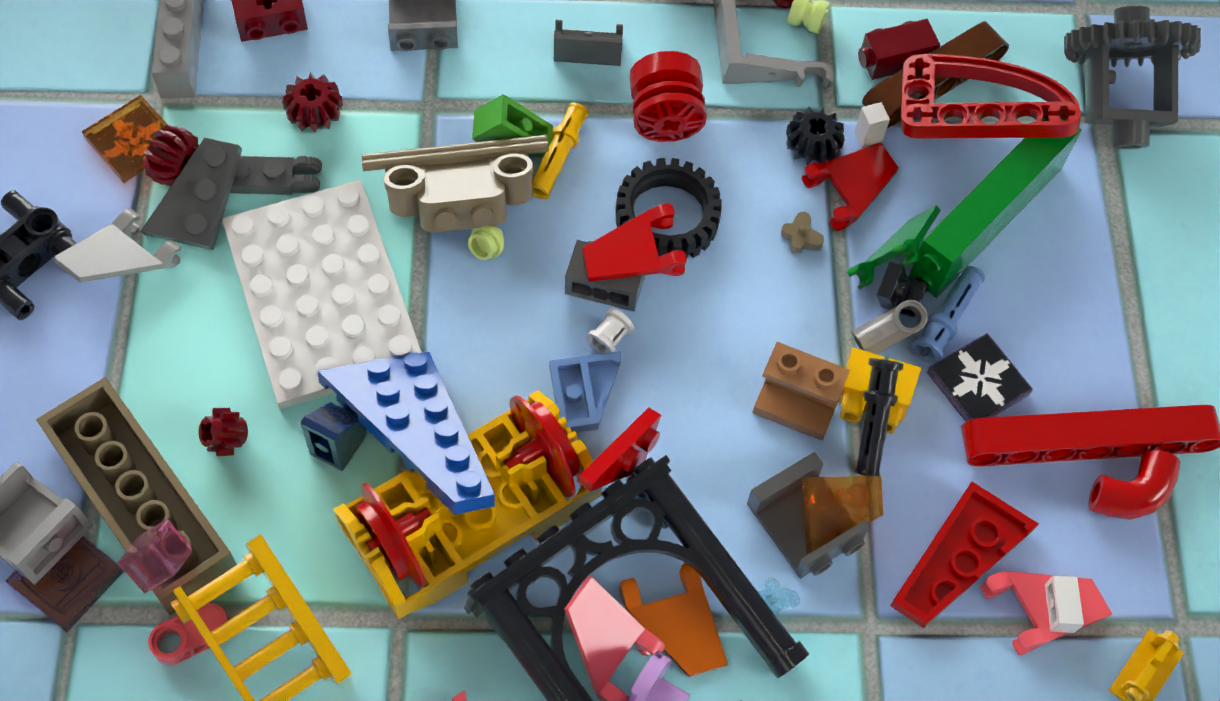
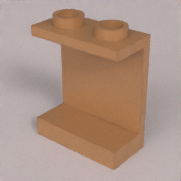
M776 342L762 377L766 379L752 413L823 441L850 370Z

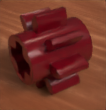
M213 408L212 416H205L202 419L198 434L201 444L207 447L208 452H215L216 456H233L234 448H241L246 442L248 426L246 421L239 417V412H231L230 408Z

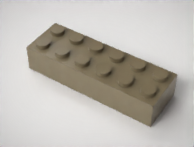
M106 377L36 419L49 441L169 616L176 612L170 604L177 599L173 592L174 589L181 586L188 597L237 565L227 546Z

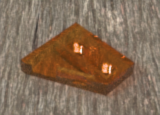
M881 476L803 478L806 554H811L864 520L869 524L883 515Z

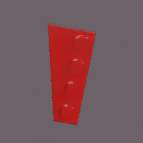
M971 481L890 606L922 628H925L1031 534L1039 523Z

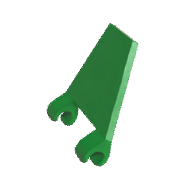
M937 205L909 219L865 262H861L848 269L847 273L850 277L855 274L858 276L860 281L857 286L858 289L873 283L874 267L900 254L904 256V263H902L904 267L918 261L919 244L941 211Z

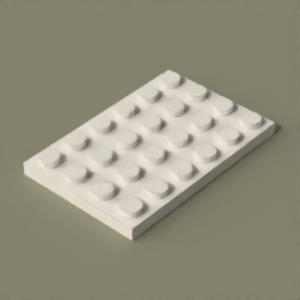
M361 179L221 218L279 410L335 393L331 388L325 389L319 383L318 370L365 363L374 359L401 357L410 353H422Z

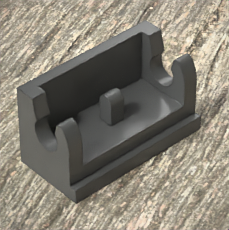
M556 19L553 61L621 66L623 24L616 25V33L562 29L563 20Z

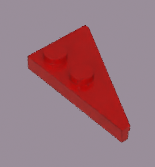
M648 407L578 476L577 482L585 486V489L588 491H593L634 474L632 471L646 460L648 453L655 447L660 437L657 427L662 415Z

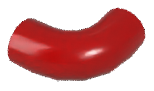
M1151 450L1142 453L1138 474L1133 480L1123 481L1103 474L1099 475L1090 493L1088 509L1107 517L1128 520L1155 513L1171 497L1178 480L1180 459L1169 452Z

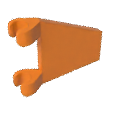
M683 563L679 570L686 593L642 605L636 580L629 578L621 581L619 593L625 609L645 629L663 641L666 654L688 677L728 665L703 589L701 576L692 567Z

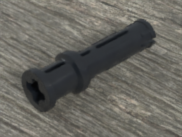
M869 358L868 364L872 366L868 389L863 391L864 401L868 403L855 473L879 477L890 407L895 406V403L898 401L895 389L898 372L903 370L904 364L890 360Z

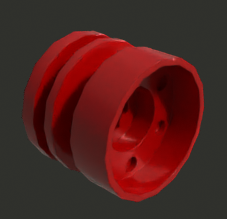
M660 51L646 55L630 69L629 79L631 97L633 99L634 128L639 135L657 142H676L695 135L705 126L707 113L705 97L702 93L703 79L701 66L697 59L687 53L678 51Z

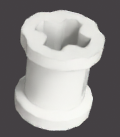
M610 308L605 313V320L596 330H591L587 334L586 340L599 354L614 352L615 346L625 335H630L634 331V325L624 313L615 308Z

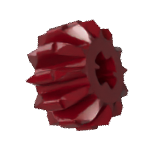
M310 72L308 79L303 80L296 76L295 85H286V95L283 96L282 100L283 108L286 110L287 119L291 124L297 123L300 131L311 127V130L316 133L319 126L329 129L330 121H339L340 110H342L343 106L342 96H340L336 83L329 82L325 74L315 79Z
M168 124L162 130L158 129L155 132L154 139L149 140V147L144 152L146 158L143 161L142 167L145 169L146 176L161 185L172 186L198 148V137L192 135L190 131Z

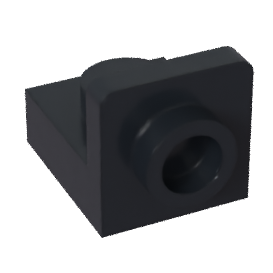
M890 261L876 295L880 306L891 310L907 300H915L922 303L927 290V284L907 277L903 265ZM903 309L900 314L909 317H916V314L909 309Z

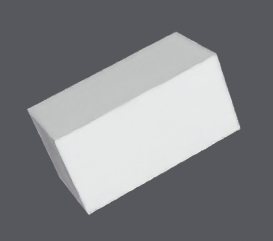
M882 102L861 107L854 133L862 149L883 142L890 119Z
M1052 576L1045 583L1050 631L1075 633L1084 625L1078 579L1071 576Z

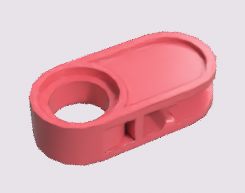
M208 603L197 610L210 632L229 620L224 609L216 603ZM178 615L155 627L148 641L149 649L156 659L167 665L180 663L209 649V646L192 620L184 624ZM170 633L180 635L181 644L176 651L172 653L160 651L159 644L165 635Z

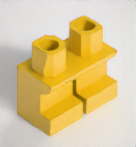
M852 347L845 366L850 371L838 403H841V419L853 423L860 422L863 411H866L868 403L864 401L863 391L867 390L872 368L868 364L869 358L884 359V356ZM888 358L890 361L904 364L903 370L898 372L895 389L898 401L895 403V406L890 407L886 433L892 434L899 421H903L910 406L921 367Z

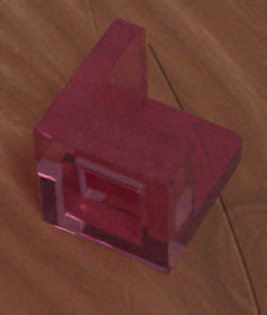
M166 519L140 535L117 563L145 594L172 578L191 554L192 547Z

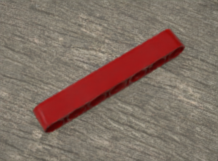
M1212 405L989 417L973 419L961 426L967 463L977 467L1141 457L1142 453L1151 450L1164 451L1171 454L1203 453L1220 448V423L1216 409Z

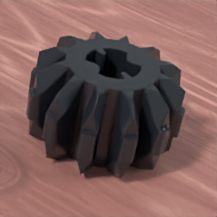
M810 106L804 113L796 112L786 129L787 149L794 150V160L803 157L806 164L809 165L812 160H816L817 163H825L826 159L833 160L837 157L838 152L843 148L845 138L843 135L844 123L836 122V113L826 115L824 107L818 112H814Z

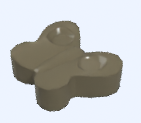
M807 212L798 213L793 223H786L781 229V236L785 239H790V250L794 254L801 253L803 249L820 250L823 247L824 236L810 228L811 217Z

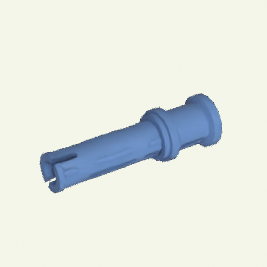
M966 266L939 311L928 316L921 336L914 338L911 343V350L918 358L928 363L940 361L943 356V347L957 333V321L969 305L980 284L985 280V275L980 269L974 266Z

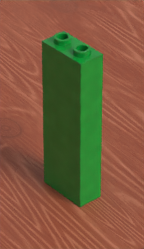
M1079 127L1076 134L1064 138H1024L923 239L919 249V259L914 262L908 277L925 282L927 284L926 292L937 298L962 273L963 269L1062 170L1082 129Z

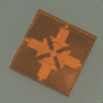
M139 95L81 132L84 139L123 183H126L145 170L142 165L146 158L144 152L149 147V140H153L155 132L158 129L162 130L167 123Z

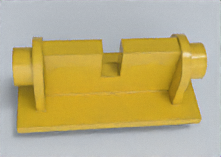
M1149 629L1108 691L1122 701H1154L1184 652L1179 650L1178 642L1180 638L1178 635L1168 630L1164 634H1157Z

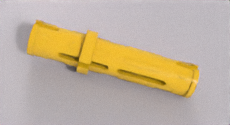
M570 103L560 125L553 129L551 135L553 139L549 146V152H546L532 180L533 196L539 199L549 198L550 192L571 148H575L579 142L578 134L589 115L588 110L583 105Z

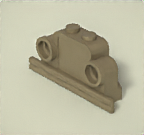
M547 135L361 154L363 171L385 169L383 179L390 211L400 217H411L419 214L421 228L427 232L497 226L504 223L507 219L506 204L520 205L532 198L533 163L528 154L549 152Z

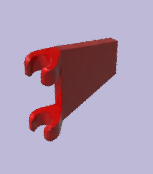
M880 142L825 163L809 164L805 167L806 175H803L801 180L810 189L826 179H830L847 205L836 208L833 211L834 218H831L829 221L832 228L838 232L849 227L861 217L894 177L899 167Z
M665 203L651 208L582 247L588 282L660 273L669 276L683 275L685 272L684 265L687 262L685 253L682 250H676L659 257L652 232V227L669 229L673 226L672 218L675 215L673 206Z

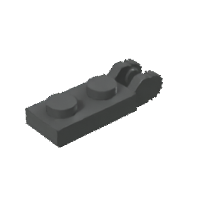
M240 156L230 193L292 195V193L317 192L320 189V181L313 174L320 173L322 162L319 158L311 156H299L296 159L294 157Z

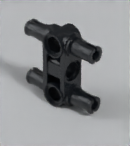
M12 190L1 199L2 208L12 215L17 222L0 235V304L18 320H23L33 312L35 306L17 287L55 255L72 247L77 242L72 239L71 230L60 222L54 210L46 207H34L16 190Z

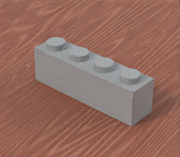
M159 0L152 76L160 98H195L204 0Z

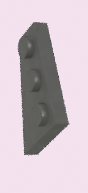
M204 137L140 232L150 237L214 250L222 222L221 218H223L242 148L237 144Z

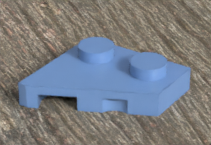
M621 351L549 361L555 404L560 410V418H566L567 428L570 427L572 432L598 430L621 364Z

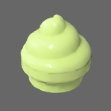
M495 226L474 228L468 239L471 253L480 260L494 259L499 256L504 247L502 230Z

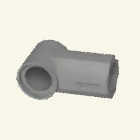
M907 300L851 331L859 349L878 354L910 335L919 332L925 326L928 314L926 308L921 303L915 300ZM909 309L916 314L917 323L915 327L907 328L902 325L899 319L901 310Z

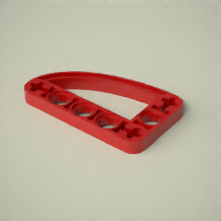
M918 54L909 57L904 62L901 128L902 132L910 138H1064L1076 134L1079 130L1081 109L1077 99L1062 84L1039 72L1002 61L959 55ZM916 71H922V79H916ZM935 77L965 78L1002 84L1026 91L1047 102L934 103ZM918 92L927 95L925 98L918 100L910 98L911 94ZM990 116L997 118L999 121L994 124H985L981 119ZM1023 116H1030L1036 121L1025 124L1017 119ZM949 117H958L963 121L953 125L946 123L944 120Z

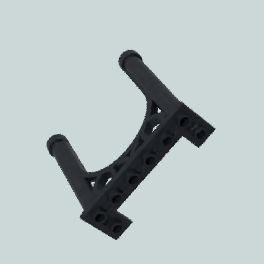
M667 455L656 462L652 457L648 458L632 471L634 474L626 480L627 483L623 484L619 479L601 493L604 499L592 507L589 502H586L569 515L572 522L561 530L557 525L552 526L536 539L539 542L537 547L528 553L524 548L518 550L503 562L507 568L495 577L491 572H488L470 585L471 590L467 593L469 597L464 606L465 611L468 614L473 612L476 618L483 613L486 615L495 632L506 643L547 701H593L572 672L565 657L562 642L564 608L587 576L604 564L630 554H664L679 559L692 567L703 578L777 679L809 655L800 641L795 642L670 476L669 473L672 470L668 466L670 459ZM633 511L645 512L652 521V528L647 539L628 538L621 529L622 519ZM613 517L610 525L611 535L619 545L613 547L611 540L605 543H596L589 540L586 535ZM669 527L683 546L658 540L661 528L666 529ZM571 547L574 553V563L567 574L573 578L567 584L566 576L559 569L543 566ZM586 554L595 556L584 565L586 561ZM547 577L553 579L559 587L556 606L538 608L529 603L526 597L528 586L540 578ZM519 584L516 592L517 600H515L509 590ZM528 616L535 619L552 618L550 647Z

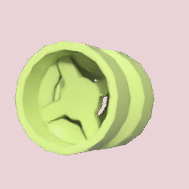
M794 0L789 11L787 23L796 27L804 23L808 31L819 34L826 20L830 2L824 0H813L812 2L810 0Z

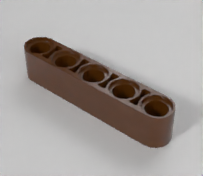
M983 21L928 54L970 56L999 61L1008 51L1009 44L986 21ZM903 69L872 87L862 100L864 106L882 102L890 119L887 128L901 121ZM916 71V79H922V71ZM935 77L934 100L969 79ZM918 92L911 94L910 98L918 100L925 98L927 95Z

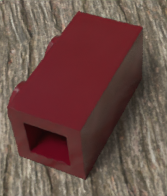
M928 18L919 21H907L898 26L885 29L877 28L865 33L862 47L858 51V58L861 66L867 69L871 80L897 73L903 69L904 62L909 57L918 54H928L939 48L940 42Z

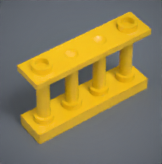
M261 534L246 543L245 546L249 552L243 556L244 561L187 597L181 586L173 590L177 599L170 604L184 624L192 620L244 701L255 700L243 683V680L299 643L301 646L306 643L310 644L317 655L311 660L313 664L259 701H289L321 678L325 681L331 677L334 683H340L352 674ZM263 573L272 586L266 590L267 595L210 632L197 610L249 576L255 574L257 577ZM276 608L278 611L286 608L294 620L293 623L288 625L290 630L233 667L220 645Z

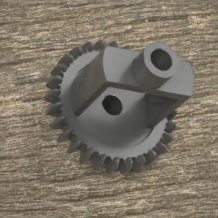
M1126 6L1114 10V23L1104 22V25L1092 24L1091 27H1079V30H1071V33H1066V36H1064V54L1067 60L1073 63L1078 62L1080 65L1085 62V124L1113 125V148L1141 149L1149 147L1150 127H1163L1178 122V61L1181 59V56L1184 59H1188L1200 51L1201 28H1198V25H1191V23H1182V21L1169 22V20L1155 22V19H1150L1149 7ZM1145 58L1151 59V63L1154 65L1153 110L1109 108V84H1114L1116 81V72L1109 70V60H1111L1112 67L1116 66L1118 60H1124L1125 66L1128 67L1132 59L1138 60L1139 66L1143 65Z

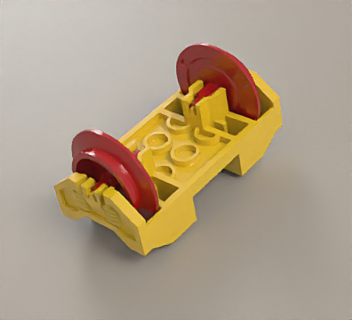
M539 390L530 394L528 400H524L517 395L511 397L509 411L467 434L495 494V507L454 515L426 488V480L416 471L411 473L407 469L375 489L366 482L361 484L363 496L347 505L343 503L333 509L339 527L374 577L398 620L409 613L435 604L469 583L468 571L527 535L531 534L534 540L537 541L536 539L552 526L557 525L559 528L571 520L569 515L586 502L591 503L602 496V487L588 491L585 489V486L581 485L575 497L568 501L566 500V498H570L575 494L573 477L576 476L578 479V476L593 462V459L582 440H577L576 432H572L570 427L567 428L566 418H560V410L557 405ZM409 577L419 587L424 588L412 596H403L396 581L400 582Z

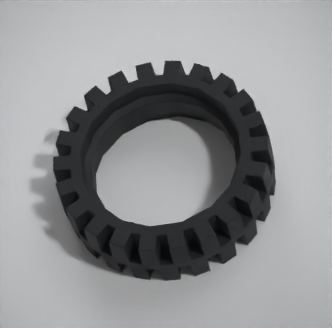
M657 158L656 166H653L651 160L643 163L642 170L636 166L632 169L631 176L626 175L623 179L616 199V226L619 227L635 218L633 209L635 200L640 194L649 189L663 186L683 189L693 195L701 204L703 211L702 220L697 227L684 234L669 236L653 232L658 256L682 250L686 255V259L688 254L695 258L700 255L701 249L705 251L710 246L711 240L713 241L716 236L722 209L720 191L718 187L714 188L715 181L711 176L705 178V171L699 167L694 172L693 163L686 161L684 166L681 167L679 166V159L672 158L671 164L666 165L665 158Z

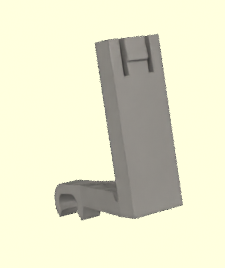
M715 0L713 7L722 84L794 80L795 84L800 87L806 75H818L823 79L822 85L825 88L829 87L833 72L826 63L794 61L749 53L746 54V57H743L741 54L735 0Z

